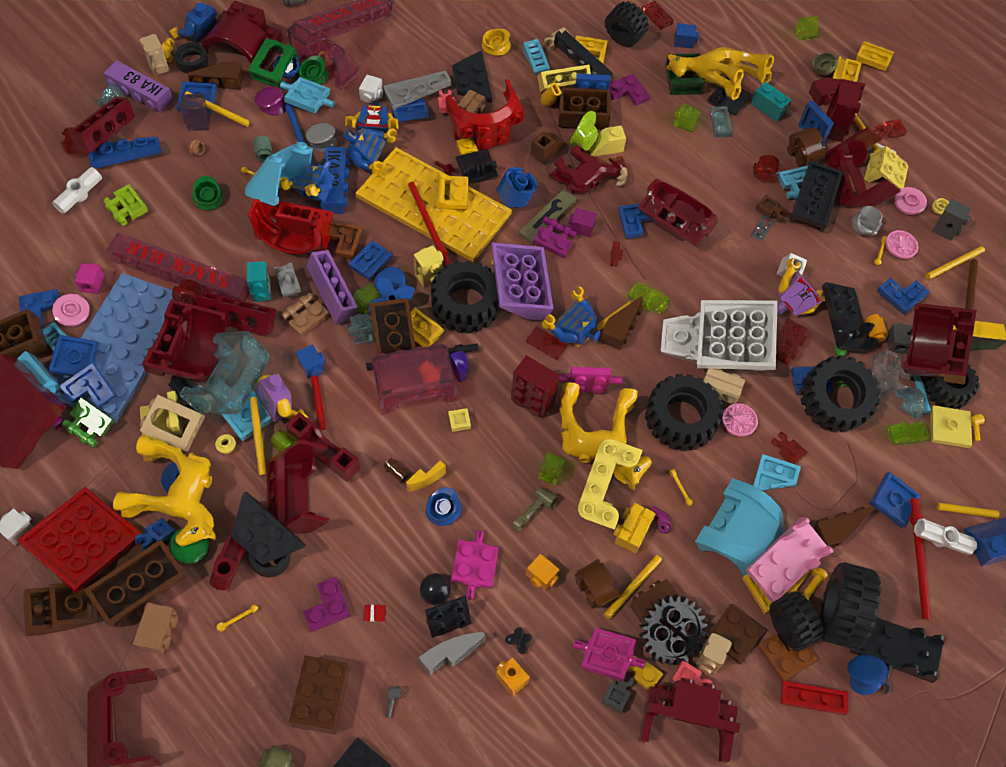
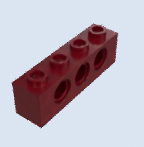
M114 97L68 133L77 151L91 153L99 145L105 143L113 134L118 133L119 129L129 124L136 116L129 99Z
M207 291L197 296L196 306L215 311L218 308L220 312L226 313L227 327H235L239 331L255 332L259 336H266L274 330L275 308Z

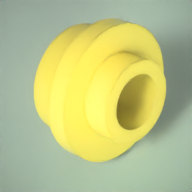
M943 198L935 200L932 204L933 211L936 214L942 215L949 201Z
M225 434L217 438L215 446L220 453L229 454L235 449L236 441L233 436ZM228 441L227 445H222L223 442Z

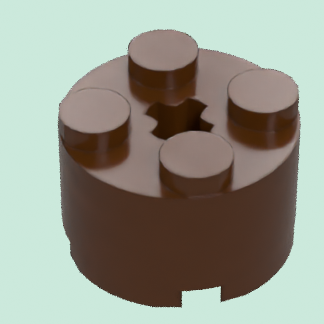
M814 127L805 128L789 136L787 151L789 155H794L798 167L808 165L809 161L815 162L823 158L826 149L825 146L822 147L821 141H823L821 134Z
M599 559L584 566L574 574L575 582L580 591H586V600L591 609L599 608L620 596L618 589L614 590L611 585H613L614 580L604 564L600 563Z

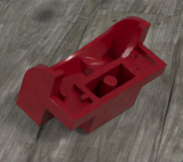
M655 179L648 186V194L638 206V210L652 218L655 225L683 242L685 239L696 247L704 236H709L718 223V216L706 205L682 190L659 179Z

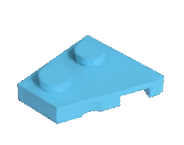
M762 454L753 486L762 491L794 487L797 483L801 466Z

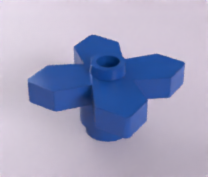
M379 277L376 290L381 297L372 300L371 303L408 298L411 301L415 288L403 285L394 290L389 279Z

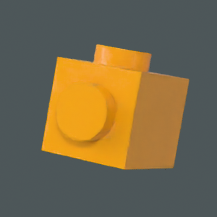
M539 554L527 568L526 576L530 578V582L536 588L541 587L545 591L549 586L552 588L557 583L560 569L542 554Z
M513 658L509 661L505 659L496 667L495 677L512 697L529 683L530 677Z

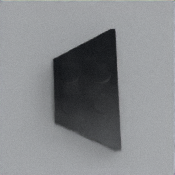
M482 51L452 65L457 95L465 96L469 90H472L477 94L485 96L488 103H492V94Z
M247 491L242 494L231 537L262 565L306 546L303 541Z

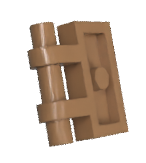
M311 293L298 298V302L292 306L289 305L280 314L283 320L289 317L292 318L288 322L289 326L301 338L330 316L329 312L318 301L312 305L309 303L314 299ZM303 307L305 310L298 315L296 312Z

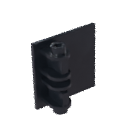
M717 86L707 101L737 115L751 96V93L741 89L739 97L733 101L726 95L725 89Z
M488 149L455 157L462 176L468 177V183L498 176L496 170L497 163L492 161Z
M466 595L425 610L426 623L430 630L431 638L472 624Z

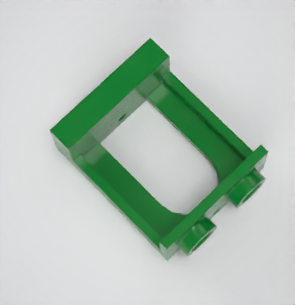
M266 38L248 68V72L253 80L280 88L281 78L292 58L296 56L299 59V56L293 46L282 44L275 39ZM269 50L283 54L273 72L259 68Z

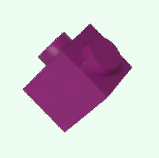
M576 208L575 213L570 215L568 224L571 225V229L576 231L577 234L591 237L597 213Z

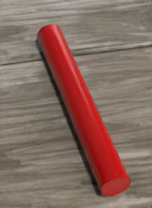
M318 376L311 377L318 429L325 430L326 423Z

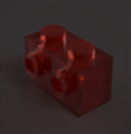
M788 318L776 337V359L786 365L790 359L795 360L800 351L797 347L798 345L802 347L807 339L805 333L808 329Z

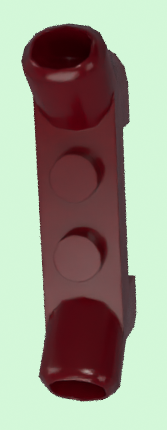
M234 524L220 554L216 558L209 580L210 585L216 590L225 591L230 588L233 577L246 551L231 537Z

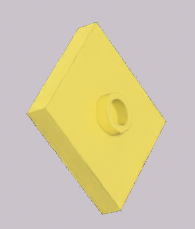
M933 405L931 407L932 412L930 413L931 442L970 448L972 446L971 411Z

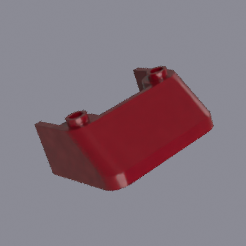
M869 127L833 147L825 155L828 167L843 171L836 195L839 203L844 207L876 206L901 192L897 186L887 179L868 190L866 189L859 166L868 160L869 153L867 149L882 140Z
M301 439L272 457L267 465V510L294 534L311 533L329 523V518L317 516L315 512H308L307 477L312 475L317 469L316 457L326 451L327 446Z
M150 668L112 673L90 687L87 694L88 767L159 766V761L151 755L128 759L127 747L121 742H113V697L122 694L129 684L157 680V675Z

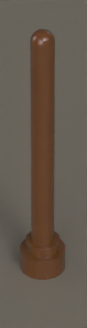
M977 259L970 261L965 309H973L978 267Z

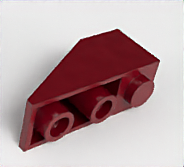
M824 78L813 81L809 90L813 101L818 106L829 105L841 79ZM861 83L860 90H864L866 86L865 83Z

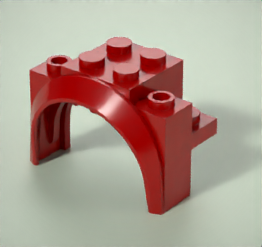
M505 79L506 91L503 92L507 103L494 112L485 114L471 113L460 108L451 95L446 96V111L453 124V138L455 141L473 137L478 151L509 143L510 126L524 121V109L509 79Z
M254 199L247 214L255 239L262 240L265 244L278 251L288 254H308L313 251L319 252L327 249L330 241L329 228L334 217L331 211L279 201L277 205L273 206L261 202L259 199Z

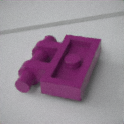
M545 216L542 223L548 225V228L540 226L532 243L565 258L573 242L567 239V236L575 238L577 232L572 230V227L564 226L558 223L556 219H550ZM553 228L562 232V236L553 232Z

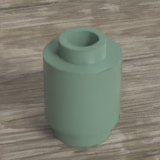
M260 135L253 140L255 156L260 162H264L268 156L273 154L270 138Z

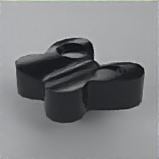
M517 627L514 633L505 638V642L511 645L516 644L518 652L523 655L528 652V642L532 640V635L524 633L522 627Z

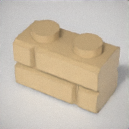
M156 34L141 38L140 43L153 75L156 76L168 72L169 67Z
M708 368L703 382L706 384L710 383L713 386L712 390H716L719 394L718 399L730 404H736L745 380L737 374L725 373L722 369Z
M711 633L697 657L696 667L705 675L715 674L726 659V654L732 644L730 640Z

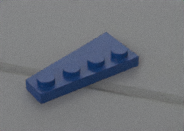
M158 137L135 138L134 141L119 139L118 142L109 143V140L99 145L94 152L88 154L90 165L95 169L162 153Z

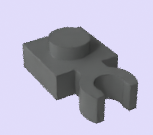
M633 677L629 682L616 680L617 684L611 682L601 703L621 714L631 695L628 689L634 683Z

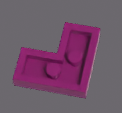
M634 74L613 81L609 85L612 100L627 95L635 106L650 100L649 93Z
M337 577L316 584L323 603L303 611L310 633L351 617Z

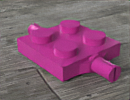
M572 367L569 374H560L559 382L578 384L580 386L579 393L592 392L594 394H602L607 392L610 384L622 385V376H611V368Z
M476 530L475 541L458 540L451 582L467 586L466 598L468 599L470 594L469 600L474 599L475 588L484 587L492 589L499 547L484 544V531L482 530L481 533L480 530Z
M595 628L592 637L587 643L575 639L573 648L585 651L582 663L583 670L624 682L627 670L631 665L644 669L646 660L636 658L633 655L636 639Z

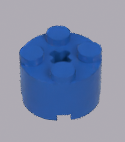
M519 167L509 168L496 188L498 195L504 201V205L509 208L526 207L538 185L531 173L528 172L526 174Z

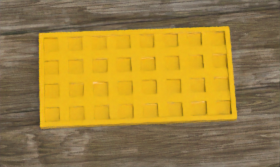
M397 147L382 162L383 169L380 170V173L378 175L372 174L356 192V198L432 239L408 187L409 182H414L443 246L472 262L476 260L512 214V209L469 186L467 210L437 208L435 206V200L438 195L437 175L445 173ZM445 184L444 199L450 200V185Z

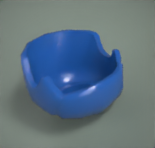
M282 55L276 57V62L273 64L274 69ZM296 56L292 58L282 78L290 79L297 75L300 63Z

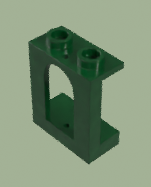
M700 53L672 55H676L679 57H697L700 56ZM668 55L666 59L665 68L669 65L670 60L668 59ZM666 69L670 95H700L703 93L705 86L704 78H699L695 73L690 72L691 78L676 79L675 73L672 70Z

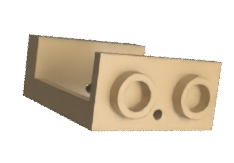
M157 395L149 404L150 411L148 415L144 416L140 422V431L188 452L205 416ZM159 409L169 410L190 420L181 438L153 425Z

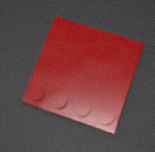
M84 487L17 539L19 545L76 594L135 545V537L142 533L87 487Z

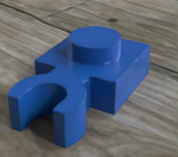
M161 518L146 527L145 534L137 535L135 537V544L138 545L141 542H145L142 544V550L144 551L154 542L156 543L159 540L166 542L174 535L175 529Z

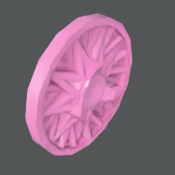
M913 187L901 188V192L894 197L896 207L907 215H918L927 206L925 195Z
M901 230L893 231L887 236L885 241L888 251L900 259L912 258L918 252V242L908 232Z
M66 294L55 301L52 312L58 323L67 327H75L87 320L90 308L88 302L83 297L77 294Z
M741 403L732 404L724 410L722 424L731 435L746 437L756 430L758 418L754 410L749 406Z

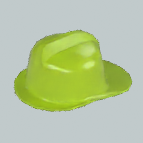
M589 111L582 117L570 140L572 148L578 145L580 148L588 151L595 143L598 132L594 126L596 122V113L594 111Z

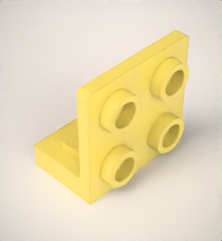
M885 146L870 154L864 179L870 183L884 177L899 189L904 188L908 164L889 147Z
M175 391L167 392L169 400L180 404ZM149 405L140 407L141 420L144 416L148 415L150 411ZM163 408L159 409L153 425L177 437H182V416ZM142 432V435H146V436L151 437L152 439H156V438H154V437H152V436H150V435L145 434V433Z

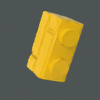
M633 503L631 509L627 507L622 516L625 519L623 525L618 524L613 534L617 536L614 543L633 553H637L653 521L655 512L636 503Z

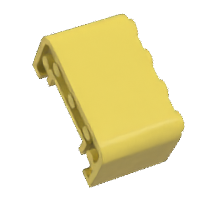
M612 439L601 442L578 505V512L581 517L615 530L619 514L616 508L613 507V504L603 501L616 463L626 467L635 466L643 450Z

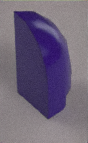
M463 351L450 354V370L460 383L466 379L469 371V360Z

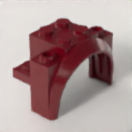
M681 678V680L675 681L671 684L670 690H667L665 685L654 684V687L650 686L647 690L638 742H649L654 717L660 714L669 719L710 729H718L720 740L718 761L728 763L731 760L734 734L739 733L740 723H736L738 707L732 706L733 702L721 699L722 690H717L716 685L703 683V685H696L694 680L688 678Z

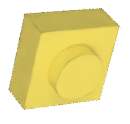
M468 408L448 411L452 432L471 429Z

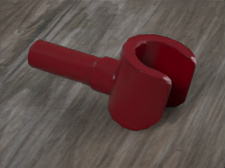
M435 161V165L442 168L445 174L451 176L450 173H456L452 164L444 165L439 161Z

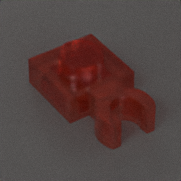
M901 119L886 121L884 125H876L873 130L874 132L879 131L878 135L881 138L888 135L889 139L905 136L907 132Z
M782 431L778 434L782 441H778L775 437L771 440L773 446L781 448L779 454L789 463H798L808 453L794 439L789 442L787 435Z

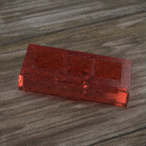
M655 0L642 6V12L660 30L673 24L674 19Z
M537 326L526 339V343L557 361L568 347L567 343H562L558 338Z

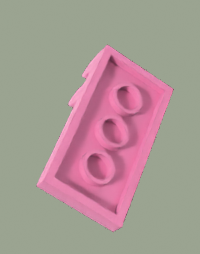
M807 517L799 518L745 570L771 603L781 598L808 570L818 567L821 564L820 558L834 551L831 546H827L810 526V520Z

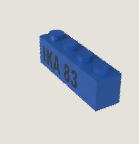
M325 147L324 159L331 163L328 171L334 176V181L325 202L321 201L322 210L331 211L333 214H344V207H347L348 204L345 193H348L349 189L346 179H349V168H347V165H350V156L346 152V147Z

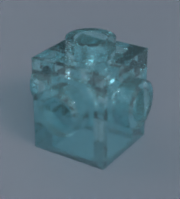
M357 314L350 317L351 324L347 326L349 336L353 335L354 344L373 341V321H370L369 314Z

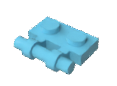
M807 166L778 173L777 178L783 190H791L786 192L787 199H797L800 191L798 186L802 185Z

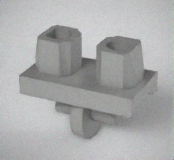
M292 262L285 266L274 267L283 297L291 298L297 296L301 289Z

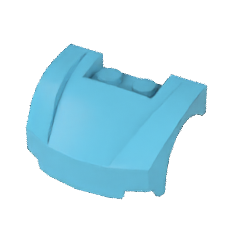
M732 478L723 493L725 500L709 527L704 525L695 542L700 551H713L725 556L739 568L742 575H746L748 573L745 570L784 533L783 513L777 503L765 492L753 485Z

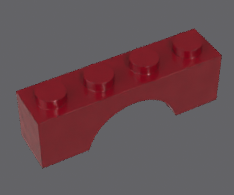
M300 412L286 425L288 435L294 441L301 439L327 446V450L316 458L346 482L360 469L359 459L346 448H340L331 443L321 434L315 424Z

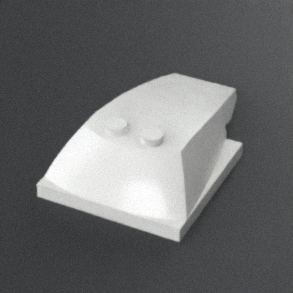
M701 300V311L695 316L690 317L686 315L663 320L661 354L697 363V368L753 371L776 370L777 301Z

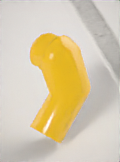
M167 38L161 45L167 62L173 60L171 52L174 49L175 43L170 38Z

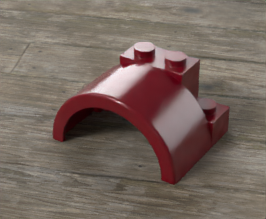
M234 0L228 10H223L217 18L216 24L203 40L202 46L208 54V48L213 42L229 44L239 50L252 63L266 38L275 39L281 43L283 37L281 30L266 24L264 10ZM268 51L259 68L263 69L275 51Z
M171 299L164 313L165 320L154 346L149 348L142 364L144 371L163 377L167 374L198 383H206L214 373L221 356L227 327L226 313ZM187 321L186 332L183 330L182 326L183 322Z
M916 303L907 360L906 362L904 361L903 372L906 374L942 378L944 382L965 384L977 310Z

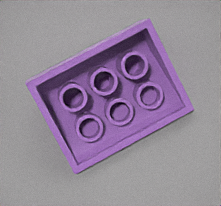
M492 242L491 249L499 307L529 320H546V316L550 315L553 311V302L544 247Z

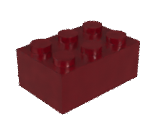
M845 79L840 80L826 112V115L834 123L827 139L842 142L844 136H848L850 125H853L855 121V113L858 114L861 103H858L863 93L860 90L861 83Z
M526 355L513 372L511 400L517 406H523L528 409L532 415L544 418L556 400L560 374Z

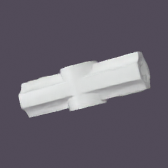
M91 167L78 179H71L66 185L67 189L52 202L53 206L63 214L75 203L86 200L88 197L87 192L102 179L101 174Z
M919 519L917 524L914 525V532L917 537L931 541L937 547H947L966 555H972L977 549L975 538L958 532L954 527H944L925 519Z

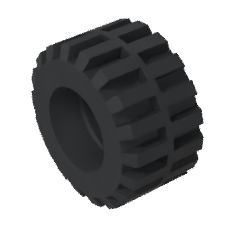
M628 1L618 3L606 16L604 22L611 39L623 47H633L648 31L649 23L647 22L648 18L645 17L646 14L642 12L641 8Z
M968 364L965 384L954 383L957 389L949 386L942 378L926 376L924 387L927 395L930 396L929 400L931 402L934 401L936 406L940 405L953 409L962 408L978 391L980 383H978L979 377L975 375L976 371L971 369V365Z
M793 591L770 604L769 612L775 630L781 639L794 651L799 652L822 639L824 630L820 617L814 606L801 593Z

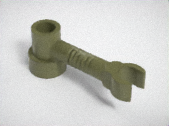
M542 486L539 487L534 494L537 499L513 522V528L520 532L541 505L551 509L557 503L559 496L547 491Z

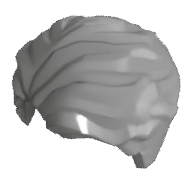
M864 206L852 218L851 226L860 235H875L882 225V213L872 206Z

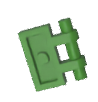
M80 398L70 413L76 419L74 422L66 419L63 421L62 426L71 435L75 434L79 437L82 443L94 448L98 444V441L94 439L95 435L98 434L104 437L115 420L85 398ZM83 424L89 428L87 432L80 429Z

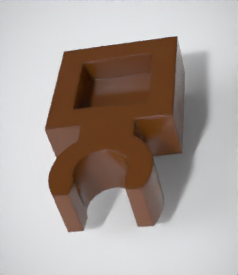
M767 194L755 208L768 218L772 215L775 216V219L780 223L784 219L782 215L787 217L789 214L786 208L779 207L781 203Z

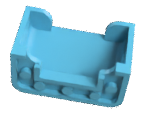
M297 142L268 156L246 185L245 195L273 206L277 205L279 202L277 194L278 188H280V178L287 177L289 181L291 178L300 176L306 166L311 163L313 148L307 146L304 142Z

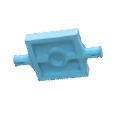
M299 77L293 84H288L284 81L280 84V88L288 90L284 97V102L315 114L322 105L331 108L335 105V101L327 99L330 94V88Z

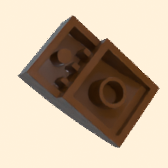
M95 581L89 582L76 594L64 583L49 584V587L25 589L23 602L26 636L61 632L97 623V608L84 590L94 584Z

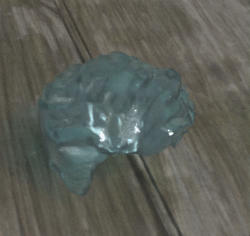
M105 81L108 87L103 89L100 99L95 100V103L102 107L114 97H122L123 93L118 84Z
M915 387L896 390V397L904 401L900 406V410L906 411L914 419L920 418L923 415L926 404L922 391Z

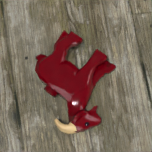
M575 145L570 149V154L578 159L581 164L576 169L568 168L561 157L554 163L556 166L555 170L548 175L549 178L558 183L567 185L569 192L574 191L576 194H584L592 188L596 189L600 181L609 176L617 177V180H620L616 183L617 186L623 185L626 182L627 166L622 156L610 157L609 161L612 163L610 164L598 157L586 154L584 149Z

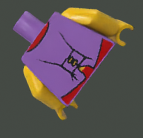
M795 258L787 261L788 268L778 287L777 294L782 300L777 304V312L780 315L788 309L795 316L810 314L819 307L822 301H825L824 295L821 296L823 290L815 291L798 270L795 271V269L801 267L800 262L795 263V265L793 264Z
M278 373L274 375L267 374L258 378L256 396L274 422L282 418L292 420L299 412L308 418L302 409L299 411L292 410L291 393Z

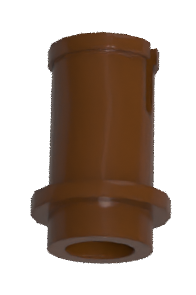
M390 458L384 464L385 471L390 472L400 483H403L408 478L409 473L398 464L396 459Z

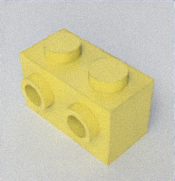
M433 245L423 248L414 254L415 276L423 288L433 284L434 277L438 275L442 268L444 269L442 265L443 255Z

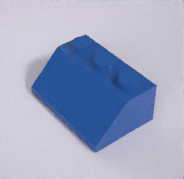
M1006 518L963 529L966 535L975 538L977 542V549L974 553L981 567L1006 560Z

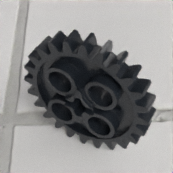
M675 594L672 598V596L666 595V601L658 597L659 604L651 602L653 609L646 608L645 611L648 613V616H641L645 621V624L639 625L640 628L644 629V632L640 633L639 636L645 638L641 644L647 647L645 651L648 654H652L651 657L653 659H658L662 664L666 662L672 666L673 662L679 665L681 659L689 662L688 656L690 655L695 658V649L701 651L698 645L699 643H705L701 639L702 636L708 634L702 630V628L708 626L707 623L701 622L705 615L698 614L701 608L695 606L694 601H688L687 597L683 596L680 598L679 595ZM674 610V616L669 620L668 615ZM662 618L667 624L673 626L676 631L687 637V641L674 634L671 629L660 623L659 619ZM690 622V628L685 632V626ZM662 628V634L656 637L657 630ZM678 640V646L673 649V643Z

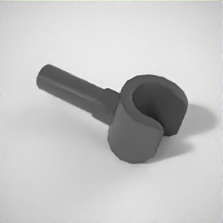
M887 665L888 673L885 678L884 685L886 687V691L884 694L890 693L892 689L891 684L889 683V677L892 670V666Z
M400 686L390 687L388 690L387 718H391L394 699L401 698Z

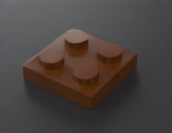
M730 604L705 638L708 639L711 633H715L730 640L732 644L727 655L741 664L765 632V629Z

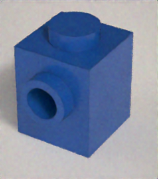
M677 23L674 47L693 49L694 42H698L699 32H696V25Z
M313 344L296 352L297 360L308 379L313 376H319L325 371V358L321 352H317Z

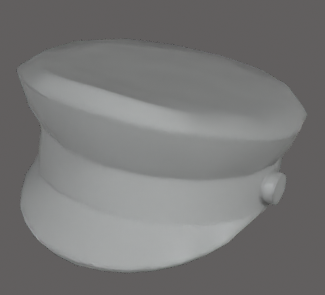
M328 123L315 124L306 132V139L309 141L310 146L317 151L325 153V147L337 146V140L334 136L335 128Z

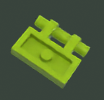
M130 184L113 192L116 198L111 200L109 197H106L103 200L106 204V209L112 212L113 218L121 226H125L128 223L125 219L127 216L134 220L148 212L146 205ZM122 205L123 209L118 210V206Z

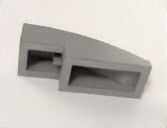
M483 632L470 633L444 641L421 655L419 663L430 676L446 662L453 668L485 641V634Z

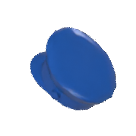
M387 267L380 271L374 279V288L377 293L376 286L379 277L389 279L394 290L403 285L408 286L404 272L398 267Z
M443 487L429 496L426 505L427 518L431 523L438 526H446L453 523L460 516L462 510L457 493L449 487Z
M859 655L853 658L847 666L848 673L850 674V686L853 691L860 695L872 694L885 684L888 669L885 662L878 657Z

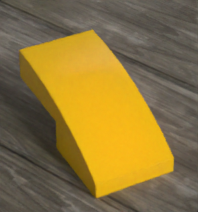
M439 461L427 473L419 469L406 482L407 491H417L433 484L446 474V465Z

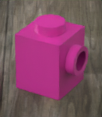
M81 263L79 270L75 274V284L79 291L99 294L104 279L100 266L93 263Z

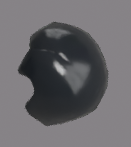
M433 573L427 575L422 580L420 595L427 604L440 605L450 597L451 584L444 575Z

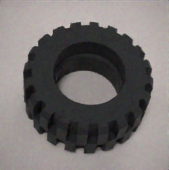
M466 260V262L457 261L454 265L452 263L447 265L446 269L442 268L438 275L434 277L433 284L431 285V305L435 317H438V321L441 324L445 323L446 328L450 330L453 328L455 332L459 333L461 331L472 333V330L478 332L482 330L483 326L485 328L490 326L491 321L496 320L501 309L498 302L495 273H491V269L488 266L483 267L482 263H472L469 260ZM460 289H472L479 292L483 298L475 304L462 305L453 301L450 296Z
M838 355L836 358L832 356L821 361L807 373L802 382L803 387L800 388V395H803V398L800 400L801 404L806 406L804 410L806 415L810 414L813 423L818 422L820 423V428L824 430L829 428L831 432H847L868 421L877 411L876 407L880 403V398L877 396L881 394L880 388L876 386L879 382L877 378H873L872 370L870 368L867 370L863 362H856V359L853 357L846 359L844 355ZM835 379L842 381L850 388L854 400L852 409H842L831 402L826 392L827 380Z
M676 374L675 378L668 376L664 381H660L651 392L645 413V419L648 420L647 427L649 430L652 429L651 434L653 437H658L662 445L666 443L670 445L669 448L675 450L677 447L680 448V451H686L687 448L696 450L698 446L703 447L714 437L723 416V410L721 409L723 406L722 400L718 399L719 394L716 390H712L713 386L710 383L706 384L703 382L704 379L700 377L698 379L693 378V375L687 374V376ZM678 401L686 402L696 408L701 420L689 424L679 422L669 414L667 405Z
M846 562L840 563L834 568L824 591L819 616L824 630L822 638L825 642L853 650L860 649L867 643L868 637L871 636L872 629L876 623L875 620L878 615L881 599V580L874 570Z

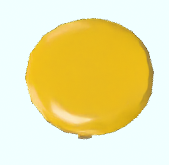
M491 29L487 31L483 36V50L488 54L496 56L506 54L511 48L510 33L505 29Z

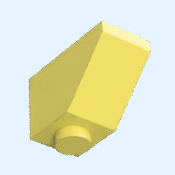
M622 125L605 128L599 132L595 143L589 149L590 155L601 156L624 152L626 136Z

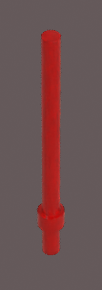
M409 182L408 187L436 246V250L440 251L443 255L444 260L442 262L446 268L447 265L451 264L448 258V251L438 236L415 183Z
M912 498L910 499V523L913 524L922 620H931L923 538L917 537L914 532V525L923 517L920 513L919 499Z

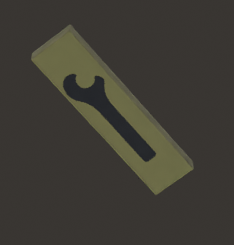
M563 189L519 231V236L533 245L534 243L532 242L540 226L548 228V225L542 223L545 216L550 219H560L577 202V198Z

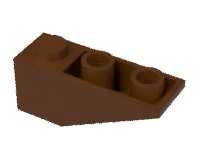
M222 62L188 72L187 74L189 82L216 84L217 88L237 90L241 89L244 76L241 63Z
M639 297L608 319L601 334V343L621 350L623 344L627 345L630 338L628 333L630 329L634 330L637 323L635 318L637 315L640 316L644 306L641 305L643 297Z
M859 507L849 514L842 512L837 514L835 518H821L813 529L827 546H831L832 549L840 547L874 508L865 509V507Z

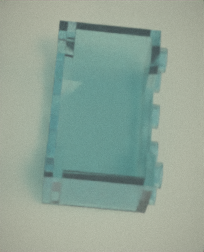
M249 331L216 333L212 341L217 343L218 350L215 351L214 355L220 361L204 387L201 385H195L193 389L183 387L179 396L198 413L203 415L238 414L267 366L269 354Z

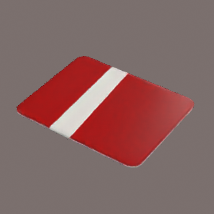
M365 605L364 621L384 622L386 606Z

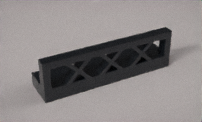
M566 30L563 33L558 31L555 34L554 44L578 66L589 65L591 74L612 76L613 72Z

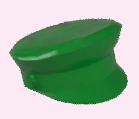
M318 55L309 57L300 65L299 77L317 84L324 83L328 78L325 60Z
M210 176L199 177L193 185L192 200L194 204L202 210L216 209L221 205L224 195L217 181Z
M182 529L176 531L169 543L173 557L182 564H195L201 561L209 548L208 539L181 547L175 542V539Z

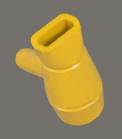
M552 83L543 92L540 99L543 106L550 107L559 98L562 92L557 83Z

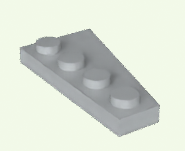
M446 71L384 85L383 90L394 110L450 86L451 79Z

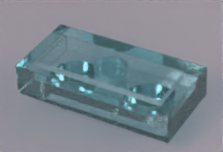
M727 106L711 107L710 116L715 137H732L733 130Z

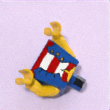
M376 100L371 102V106L364 105L361 111L354 117H345V126L353 128L356 126V131L365 128L385 131L387 133L390 129H399L398 119H395L391 113H387V108L381 106V103Z

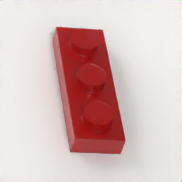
M782 681L780 704L847 715L848 692Z

